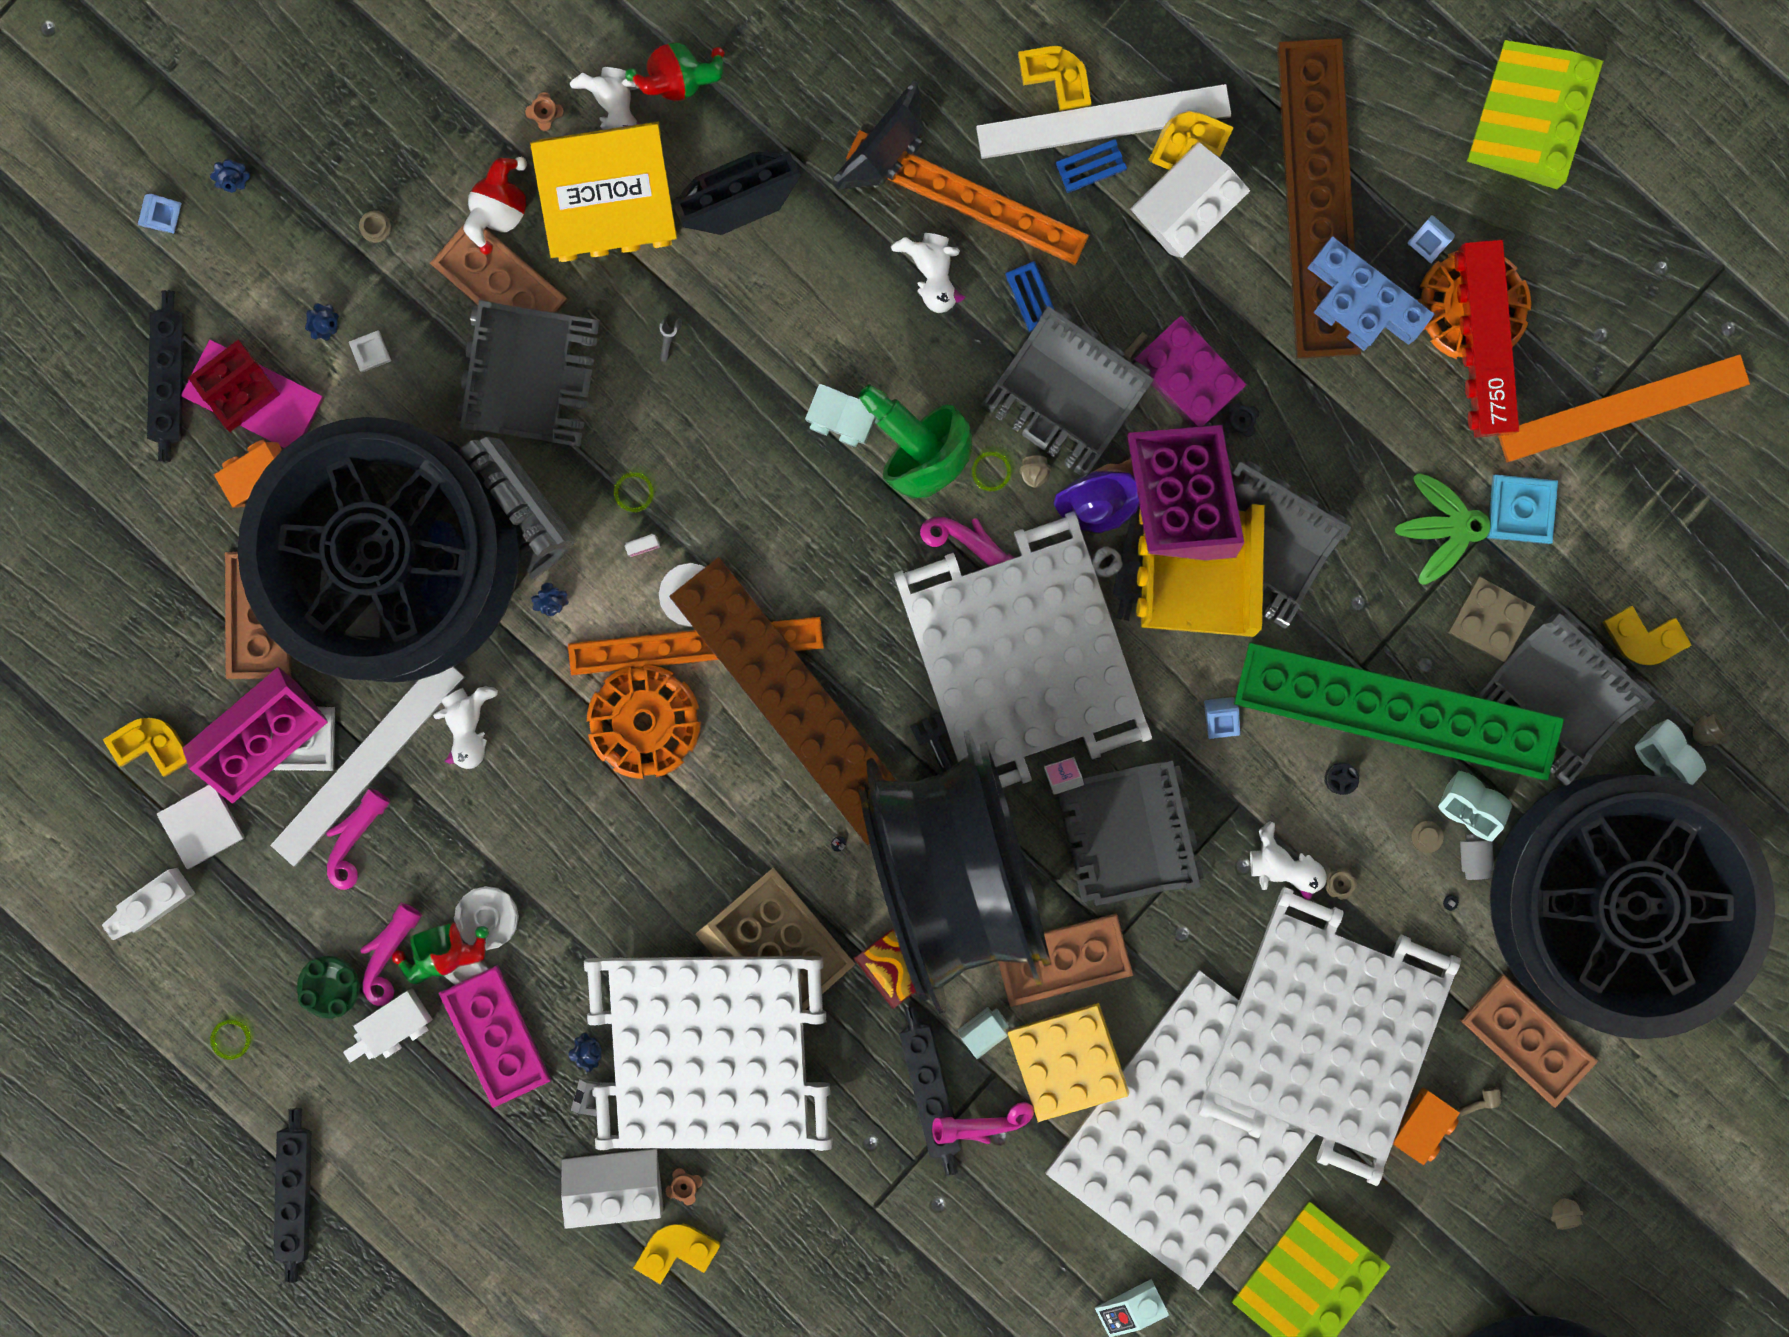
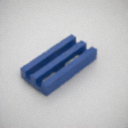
M1116 139L1056 162L1067 193L1126 171L1127 167L1122 160L1121 152L1118 150ZM1112 151V154L1067 172L1065 170V167L1103 152ZM1112 161H1115L1117 166L1070 183L1069 178Z
M1035 261L1005 273L1029 333L1038 324L1042 312L1025 272L1031 270L1045 307L1049 306L1054 310ZM1019 275L1038 320L1037 322L1033 323L1014 278L1015 276Z

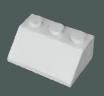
M1197 142L1130 210L1170 255L1183 258L1250 190L1231 167L1200 142Z
M657 1148L562 1159L561 1198L565 1229L661 1218L664 1208Z

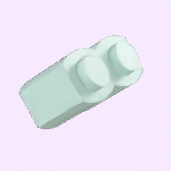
M819 384L805 418L807 422L811 423L809 429L826 436L829 431L841 435L839 441L853 447H857L858 442L866 444L876 419L872 413L867 411L860 399Z
M1669 719L1651 727L1635 745L1637 755L1648 768L1654 771L1655 776L1668 777L1693 785L1706 770L1702 757L1694 748L1687 745L1682 731Z
M1458 771L1447 784L1438 807L1450 819L1465 824L1476 836L1484 840L1493 841L1504 829L1512 804L1501 793L1485 788L1482 782L1473 775Z
M987 1007L959 1028L958 1035L974 1057L978 1059L1008 1036L1006 1029L1009 1025L997 1008L991 1011Z

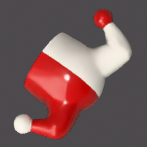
M517 157L516 159L497 158L490 166L486 177L478 181L470 191L468 206L471 213L465 221L463 230L479 246L480 252L484 255L491 254L493 251V245L484 238V229L488 227L498 232H508L514 229L524 215L526 196L521 189L508 182L510 170L515 168L517 170H524L526 168L527 161L524 157Z

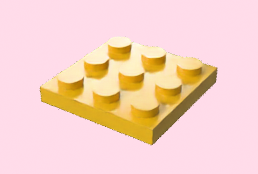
M1099 1003L1015 1027L1007 1032L1038 1122L1128 1097L1130 1092Z

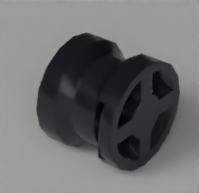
M1335 763L1326 770L1324 783L1331 792L1348 795L1358 787L1359 774L1350 764Z

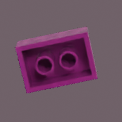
M1182 316L1176 319L1131 363L1139 362L1151 371L1149 376L1154 379L1151 385L1191 428L1203 427L1246 386L1245 382Z

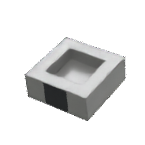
M579 1079L571 1111L583 1115L597 1116L596 1097L592 1096V1090H594V1087L602 1085L600 1083L603 1082Z

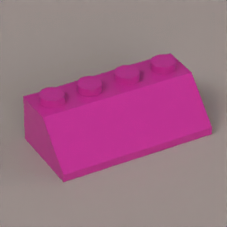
M277 667L182 749L189 769L233 804L326 725L328 721L301 686L281 668Z

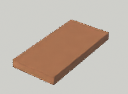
M463 225L430 263L477 305L479 300L557 313L568 301L564 295L486 228L483 234L485 240L493 245L491 254L484 255L480 252L479 246L464 232Z
M225 552L226 679H264L277 667L281 668L291 677V656L269 637L256 619L246 598L240 577L238 552Z
M1117 913L1045 931L1044 935L1051 965L1044 967L1042 961H1039L1043 985L1037 986L1028 963L998 961L1010 1007L1133 976Z
M1501 974L1460 1019L1469 1030L1554 1108L1559 1105L1598 1062L1505 974Z

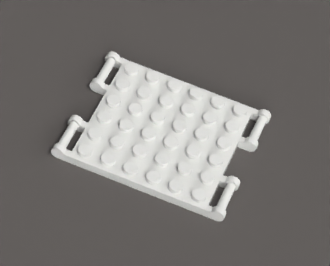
M1074 511L1066 513L1065 518L1027 531L1023 529L1014 531L1021 556L961 576L954 553L945 555V559L905 573L902 570L893 573L958 762L968 755L964 731L969 730L977 751H980V743L987 742L996 767L1015 760L1016 770L999 775L1002 788L1020 781L1023 784L1032 781L1024 759L1025 756L1080 737H1084L1092 760L1101 757V753L1139 740L1145 742L1152 739ZM1070 530L1071 539L1034 552L1030 551L1028 543ZM950 571L952 580L910 594L908 585ZM1132 719L1135 720L1137 728L1096 742L1093 733Z
M1283 887L1201 1100L1198 1114L1206 1118L1210 1115L1245 1129L1249 1135L1259 1138L1262 1133L1266 1116H1272L1324 1137L1316 1159L1318 1163L1325 1166L1329 1163L1367 1179V1183L1378 1186L1452 981L1460 967L1461 958L1454 955L1448 957L1411 942V938L1402 934L1396 942L1391 957L1335 935L1343 917V910L1335 907L1329 909L1293 894V890ZM1291 906L1327 921L1324 930L1286 915L1287 907ZM1407 953L1444 968L1441 977L1402 962L1405 954ZM1216 1094L1256 1110L1253 1119L1215 1104ZM1335 1142L1374 1157L1372 1165L1368 1166L1334 1152Z
M823 957L591 958L584 960V971L588 972L590 1013L587 1014V1021L589 1025L612 1024L616 1082L600 1083L602 1085L594 1087V1090H592V1096L596 1097L598 1137L595 1138V1148L598 1150L612 1148L815 1149L820 1151L832 1149L833 1139L829 1136L827 1096L830 1095V1084L825 1082H806L803 1023L822 1024L826 1022V1011L822 1009L820 970L824 968ZM800 969L808 970L810 1010H802ZM601 970H609L611 1011H603ZM609 1095H616L619 1135H611ZM807 1095H811L815 1099L816 1136H809Z

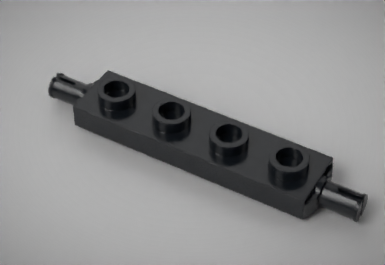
M162 290L161 309L150 312L147 439L158 443L157 462H171V443L182 441L183 397L181 394L183 392L185 314L174 310L175 291L168 290L167 292Z
M1140 504L1136 513L1130 518L1121 555L1122 567L1117 572L1112 592L1113 596L1121 600L1117 619H1122L1124 609L1126 608L1124 621H1129L1133 603H1137L1138 598H1142V586L1137 584L1138 569L1143 567V555L1138 553L1140 536H1144V526L1139 523Z
M917 1005L904 1008L909 1027L900 1032L899 1035L929 1156L942 1159L945 1176L955 1175L958 1171L954 1155L962 1149L960 1139H956L953 1143L937 1144L932 1133V1125L935 1118L952 1117L955 1119L933 1027L931 1024H921Z
M301 1108L288 1109V1128L277 1131L273 1260L285 1263L284 1282L287 1283L298 1282V1263L309 1258L312 1131L301 1127Z

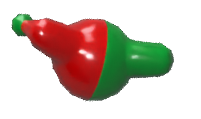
M668 43L660 46L649 57L646 67L649 76H641L635 68H629L625 72V77L627 81H633L644 94L661 95L663 98L671 101H683L693 96L700 85L711 84L722 79L725 52L721 47H715L711 53L713 60L710 63L697 62L695 56L685 45Z
M456 923L437 926L410 936L414 953V965L406 960V955L401 950H397L392 954V960L394 963L399 964L406 979L411 984L417 985L431 976H445L460 966L481 962L485 957L486 938L489 935V930L485 926L477 927L475 930L477 936L475 943L467 945L463 943Z

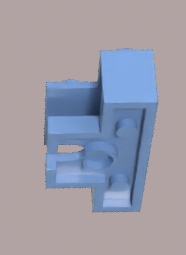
M1333 236L1308 266L1310 271L1332 287L1313 313L1330 326L1335 321L1340 323L1350 331L1346 338L1363 351L1368 346H1371L1384 327L1409 345L1416 340L1435 315Z

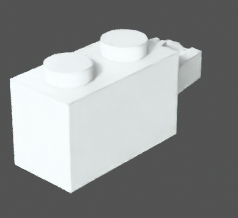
M178 868L169 869L115 906L117 911L102 926L112 940H116L132 931L133 933L142 931L196 893Z
M412 988L354 1025L353 1027L357 1031L354 1037L358 1043L343 1053L349 1062L354 1061L364 1053L369 1060L373 1057L376 1058L380 1054L387 1058L402 1048L399 1042L410 1036L413 1041L429 1031L426 1024L433 1019Z

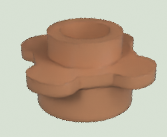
M543 92L538 95V98L531 105L527 106L525 113L528 118L534 119L538 123L540 130L547 131L551 128V123L556 118L563 116L564 110L561 105H556L551 100L548 93ZM547 109V114H542V110Z
M677 1168L672 1173L673 1181L666 1188V1195L671 1199L675 1198L683 1201L685 1205H691L696 1200L695 1193L697 1188L702 1186V1178L699 1175L692 1176L685 1173L684 1169ZM686 1184L687 1189H682L681 1185Z

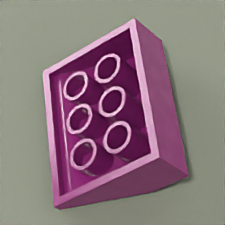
M1222 425L1128 433L1127 437L1148 554L1197 560L1236 558L1244 544V538Z

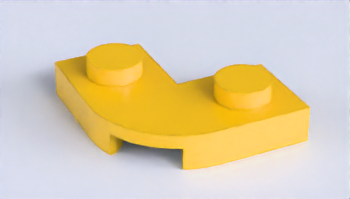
M1049 46L1018 52L1023 86L1055 81L1059 111L1091 106L1085 66L1073 53L1062 49L1061 46Z
M1186 111L1172 117L1163 127L1148 161L1170 170L1191 149L1192 145H1195L1197 142H1200L1213 154L1220 157L1234 127L1200 112Z
M1633 606L1627 607L1602 622L1622 656L1637 664L1655 665L1692 646L1677 618H1672L1647 632Z
M140 718L134 720L103 739L119 767H123L145 752L149 753L163 777L170 775L187 764L182 749L185 745L176 731L168 723L160 719Z
M684 1223L668 1225L660 1230L658 1229L652 1235L633 1268L660 1285L677 1257L705 1273L721 1243L691 1225Z

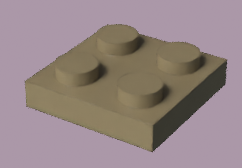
M1479 576L1475 579L1447 633L1505 663L1535 606Z

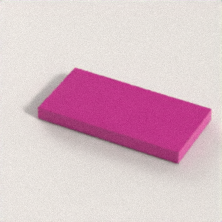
M209 339L193 373L225 350L226 347ZM260 365L278 389L280 395L240 426L271 442H278L281 447L286 448L297 438L307 433L325 397ZM188 381L181 396L213 412L211 407L203 401L192 383Z
M498 965L439 992L492 1108L552 1080Z

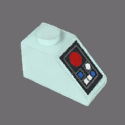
M1152 1279L1095 1307L1109 1337L1141 1330L1169 1316Z

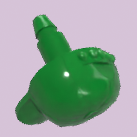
M871 384L862 389L858 395L859 399L867 411L876 417L875 423L898 444L883 470V479L892 488L911 498H928L949 485L962 473L972 453V434L969 422L953 405L940 406L922 420H919L897 399L891 400L887 397L886 393Z

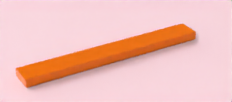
M861 130L858 131L846 161L869 135L868 133ZM908 153L901 162L904 166L894 180L888 178V180L1073 265H1076L1089 237L1088 234L916 155L911 156Z
M1737 355L1519 425V432L1513 435L1498 436L1508 463L1748 386L1750 382L1741 355Z
M820 617L771 622L794 652L824 648ZM696 630L568 644L571 675L618 671L630 666L631 669L642 668L643 665L665 666L719 660Z

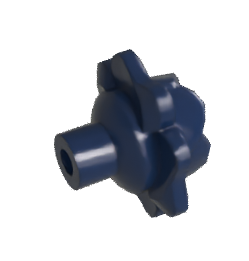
M225 159L222 163L216 162L214 164V171L210 174V178L215 181L216 188H223L230 193L235 192L236 188L239 190L245 189V182L250 177L249 172L245 171L244 164L230 159Z
M316 303L313 310L307 311L305 329L311 332L312 339L321 338L328 341L331 334L337 332L339 315L333 312L332 305L327 304L323 306L320 303Z
M544 583L538 595L531 597L533 602L532 608L534 611H541L542 614L547 616H554L562 611L563 606L568 605L567 592L559 591V588H554L552 583Z
M582 1033L580 1037L575 1038V1048L569 1051V1058L573 1062L576 1061L578 1067L584 1068L586 1072H591L593 1068H597L599 1065L598 1061L602 1057V1048L595 1038L589 1037L587 1033Z

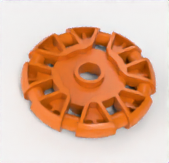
M1458 250L1448 254V258L1444 261H1437L1429 269L1420 285L1422 289L1421 298L1417 299L1418 302L1435 314L1423 329H1426L1432 338L1430 342L1439 351L1454 359L1462 357L1463 348L1467 347L1461 344L1463 335L1460 331V317L1464 316L1463 303H1459L1457 298V286L1461 284V276L1453 281L1449 275V272L1455 269L1454 256ZM1504 257L1506 280L1511 286V289L1507 291L1509 307L1515 309L1514 317H1510L1513 347L1521 339L1528 326L1526 318L1528 311H1531V296L1526 280L1522 281L1516 271L1518 268ZM1435 292L1444 293L1442 303L1433 301ZM1443 317L1445 324L1451 327L1445 332L1437 324V321Z
M643 665L642 668L631 669V666L622 668L603 681L605 684L598 693L594 692L587 711L586 722L590 723L591 734H588V737L597 756L602 762L606 760L615 767L613 771L635 779H644V776L656 775L657 778L677 769L684 763L683 758L689 751L693 752L701 730V722H698L697 709L700 708L691 688L685 681L681 683L673 676L674 673L672 671L655 665ZM645 680L646 690L634 691V681ZM664 686L673 692L669 700L659 694ZM614 692H617L622 698L614 706L608 700ZM684 711L685 723L676 724L674 712ZM641 712L648 713L652 718V726L646 731H641L635 726V717ZM612 719L613 732L603 733L602 720ZM671 737L679 742L673 752L665 747ZM618 743L628 750L623 757L614 751ZM653 752L654 762L643 763L641 753Z

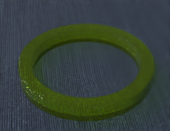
M997 452L983 453L973 463L972 478L975 484L982 490L989 492L998 491L1005 487L1010 480L1011 466L1008 460ZM988 456L1000 458L1007 468L1006 479L996 487L984 486L976 477L977 464Z
M640 473L625 474L615 485V500L622 509L628 512H640L646 509L653 500V485L646 476ZM630 477L643 479L649 487L648 500L638 508L627 507L619 499V487L625 479Z
M237 1020L220 1022L215 1026L210 1036V1044L215 1054L227 1060L243 1056L251 1043L248 1028ZM223 1025H237L245 1033L246 1043L240 1053L226 1055L217 1048L215 1042L216 1033Z

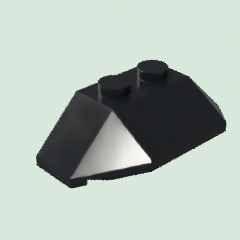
M913 80L833 177V186L837 189L883 185L888 178L891 180L896 178L904 166L901 164L908 153L913 156L924 142L921 139L923 136L918 83Z
M789 151L781 153L752 152L696 176L683 190L680 197H676L672 203L683 227L723 235L779 211L801 176Z

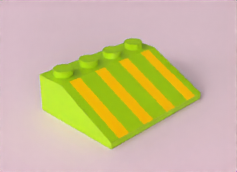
M1505 40L1467 162L1554 189L1561 187L1566 183L1603 61L1573 51Z
M1308 1201L1231 1302L1272 1337H1337L1391 1266L1381 1256Z

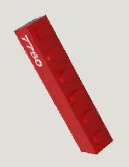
M1503 240L1464 243L1458 248V252L1455 253L1454 264L1456 271H1460L1461 284L1457 286V298L1459 303H1463L1464 316L1460 317V331L1462 335H1466L1467 347L1463 348L1462 358L1464 367H1468L1469 379L1465 381V393L1467 399L1471 398L1472 411L1468 412V426L1470 430H1474V438L1513 435L1519 432Z

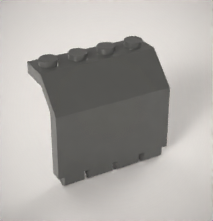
M1172 760L1082 778L1083 786L1058 793L1062 812L1071 810L1075 812V816L1063 818L1068 843L1081 841L1082 844L1081 847L1070 849L1075 874L1088 872L1089 876L1088 878L1077 880L1081 902L1094 900L1095 906L1162 891L1182 888L1190 890L1200 887L1199 880L1204 879L1201 861H1195L1192 848L1197 847V841L1193 828L1188 829L1185 818L1190 816V809L1187 798H1181L1178 786L1183 784V777L1180 766H1174Z

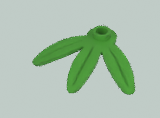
M1418 473L1414 476V482L1418 489L1434 506L1449 515V518H1417L1399 524L1395 528V532L1398 535L1414 539H1439L1450 536V539L1431 556L1420 573L1419 582L1422 585H1426L1444 575L1455 565L1466 550L1469 541L1478 542L1486 538L1490 532V521L1487 515L1481 511H1468L1460 498L1445 484L1430 476ZM1473 520L1478 521L1480 524V529L1477 532L1471 529L1470 525Z

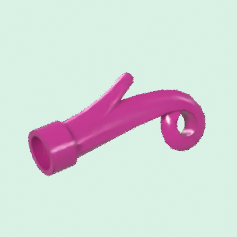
M946 517L930 518L922 524L920 529L922 540L927 545L932 547L941 546L946 542L950 534L989 567L1015 558L1011 554L1007 555L992 541L977 518L972 519L975 532ZM939 528L940 536L934 537L931 535L930 530Z
M373 788L367 790L361 799V804L352 814L326 833L329 837L341 833L327 863V876L331 884L340 890L352 888L358 879L356 867L347 861H343V859L379 814L382 815L390 804V800ZM339 869H345L348 872L346 880L339 876Z
M405 903L399 904L388 926L360 950L362 954L375 950L364 974L363 992L367 1000L376 1006L388 1004L394 995V988L391 982L378 977L411 928L414 929L422 917L418 910ZM375 985L383 987V996H379L376 993Z
M1026 1102L1017 1103L1010 1108L1008 1117L979 1119L935 1118L932 1125L933 1137L937 1144L953 1143L956 1139L975 1140L990 1144L989 1135L1017 1130L1030 1122L1034 1116V1107Z

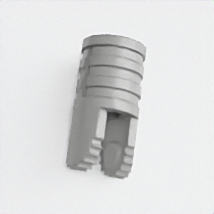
M1108 546L1099 549L1091 558L1096 575L1102 578L1114 575L1122 567L1119 553ZM1111 556L1113 558V561L1110 563L1111 565L1103 570L1100 569L1098 565L1101 563V560Z

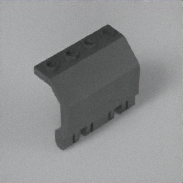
M479 300L478 307L474 306L471 314V325L475 326L473 339H468L466 347V357L470 358L469 370H464L461 381V389L465 390L464 402H459L456 420L461 421L460 429L501 433L581 447L583 433L558 429V426L579 429L584 427V422L580 419L560 418L561 406L567 405L576 409L587 408V401L565 398L563 394L588 397L592 370L568 366V362L593 366L594 359L584 355H569L571 341L587 346L596 345L597 338L574 335L573 330L598 334L600 320Z
M1048 306L1029 338L980 407L993 414L1005 395H1009L995 417L999 420L1005 418L1015 400L1026 408L1017 417L1012 429L1019 432L1033 412L1035 415L1021 435L1042 450H1045L1059 430L1061 432L1047 452L1052 457L1059 452L1062 443L1068 436L1078 445L1068 455L1064 465L1071 468L1085 448L1087 452L1073 470L1083 477L1093 468L1154 379L1149 376L1151 371L1144 365L1136 361L1134 364H1131L1122 358L1125 353L1111 343L1105 346L1097 340L1098 334L1085 325L1079 328L1070 321L1072 317L1066 311L1057 306L1053 310Z
M485 437L481 440H472L464 445L459 452L467 463L471 464L474 472L480 473L485 479L483 484L487 489L491 490V495L505 514L511 516L509 519L516 525L518 532L519 560L530 573V578L535 580L556 564L577 540L501 439Z
M1247 461L1245 464L1239 462L1231 472L1238 511L1246 512L1252 504L1265 505L1263 592L1267 588L1276 595L1267 606L1264 617L1270 620L1283 599H1285L1273 622L1286 629L1301 606L1307 591L1327 557L1338 542L1345 539L1351 527L1345 524L1347 519L1337 512L1330 510L1326 513L1317 507L1319 502L1306 494H1302L1299 497L1289 491L1291 486L1277 477H1274L1272 481L1262 475L1264 470L1250 461Z
M1559 613L1551 615L1531 632L1508 656L1506 662L1502 663L1474 696L1500 703H1505L1509 699L1517 707L1563 717L1564 722L1558 745L1563 750L1554 758L1551 772L1555 773L1559 769L1555 776L1562 783L1568 785L1587 766L1594 753L1623 722L1639 710H1648L1655 700L1649 695L1651 690L1645 683L1639 679L1634 681L1625 673L1628 669L1622 662L1615 657L1609 659L1602 652L1604 647L1598 640L1590 635L1585 637L1578 630L1580 625L1568 614L1562 616Z

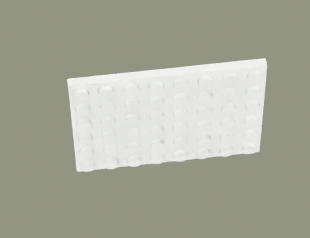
M1197 970L1123 1068L1122 1072L1130 1092L1128 1097L1096 1105L1045 1171L1046 1175L1197 1290L1200 1289L1316 1135L1267 1115L1262 1133L1259 1138L1249 1135L1245 1129L1210 1115L1206 1118L1198 1114L1201 1100L1239 1003L1238 999L1200 970ZM1216 1094L1215 1104L1253 1119L1256 1110Z

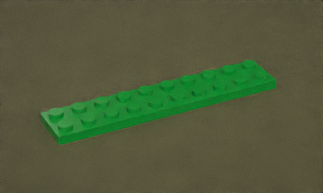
M1252 642L1248 644L1234 705L1546 781L1549 779L1564 722L1563 717Z

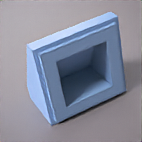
M146 194L138 225L174 234L182 203L154 194Z
M1431 215L1408 241V244L1428 262L1432 263L1453 240L1455 234Z
M1235 697L1204 701L1209 739L1240 735L1239 707L1234 705Z

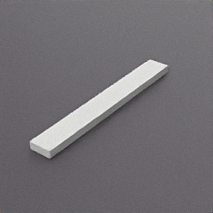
M1224 84L978 125L976 130L981 159L1159 130L1163 129L1172 117L1186 111L1200 112L1219 120L1230 118L1231 110L1227 87Z
M452 667L440 674L418 680L270 846L291 865L297 866L442 704L441 700L451 694L465 679V676L455 667Z

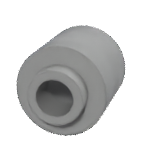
M1466 834V840L1460 841L1462 872H1465L1466 879L1492 878L1491 871L1494 870L1492 841L1484 840L1475 834Z

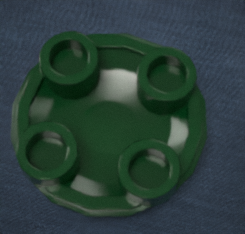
M322 956L309 961L303 967L298 977L297 1000L299 1005L319 1018L333 1019L345 1015L354 1007L359 996L360 983L356 971L348 962L335 956Z

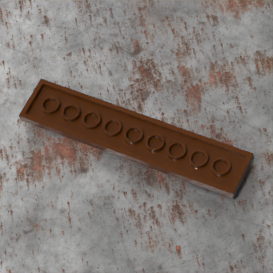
M1342 38L1278 42L1277 53L1296 359L1359 356L1361 348L1346 338L1350 333L1349 330L1337 321L1330 326L1313 313L1332 287L1308 269V266L1332 236L1355 253Z
M718 557L669 596L670 599L866 845H869L870 842L858 787L860 778H868L867 759L873 758L876 761L884 780H897Z

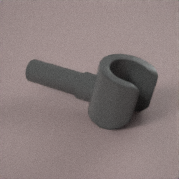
M669 315L659 325V330L663 335L660 361L667 362L673 336L682 326L681 318L676 320L674 328L669 327L667 324Z

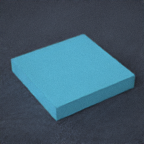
M1493 475L1489 510L1490 532L1487 538L1552 544L1558 480Z

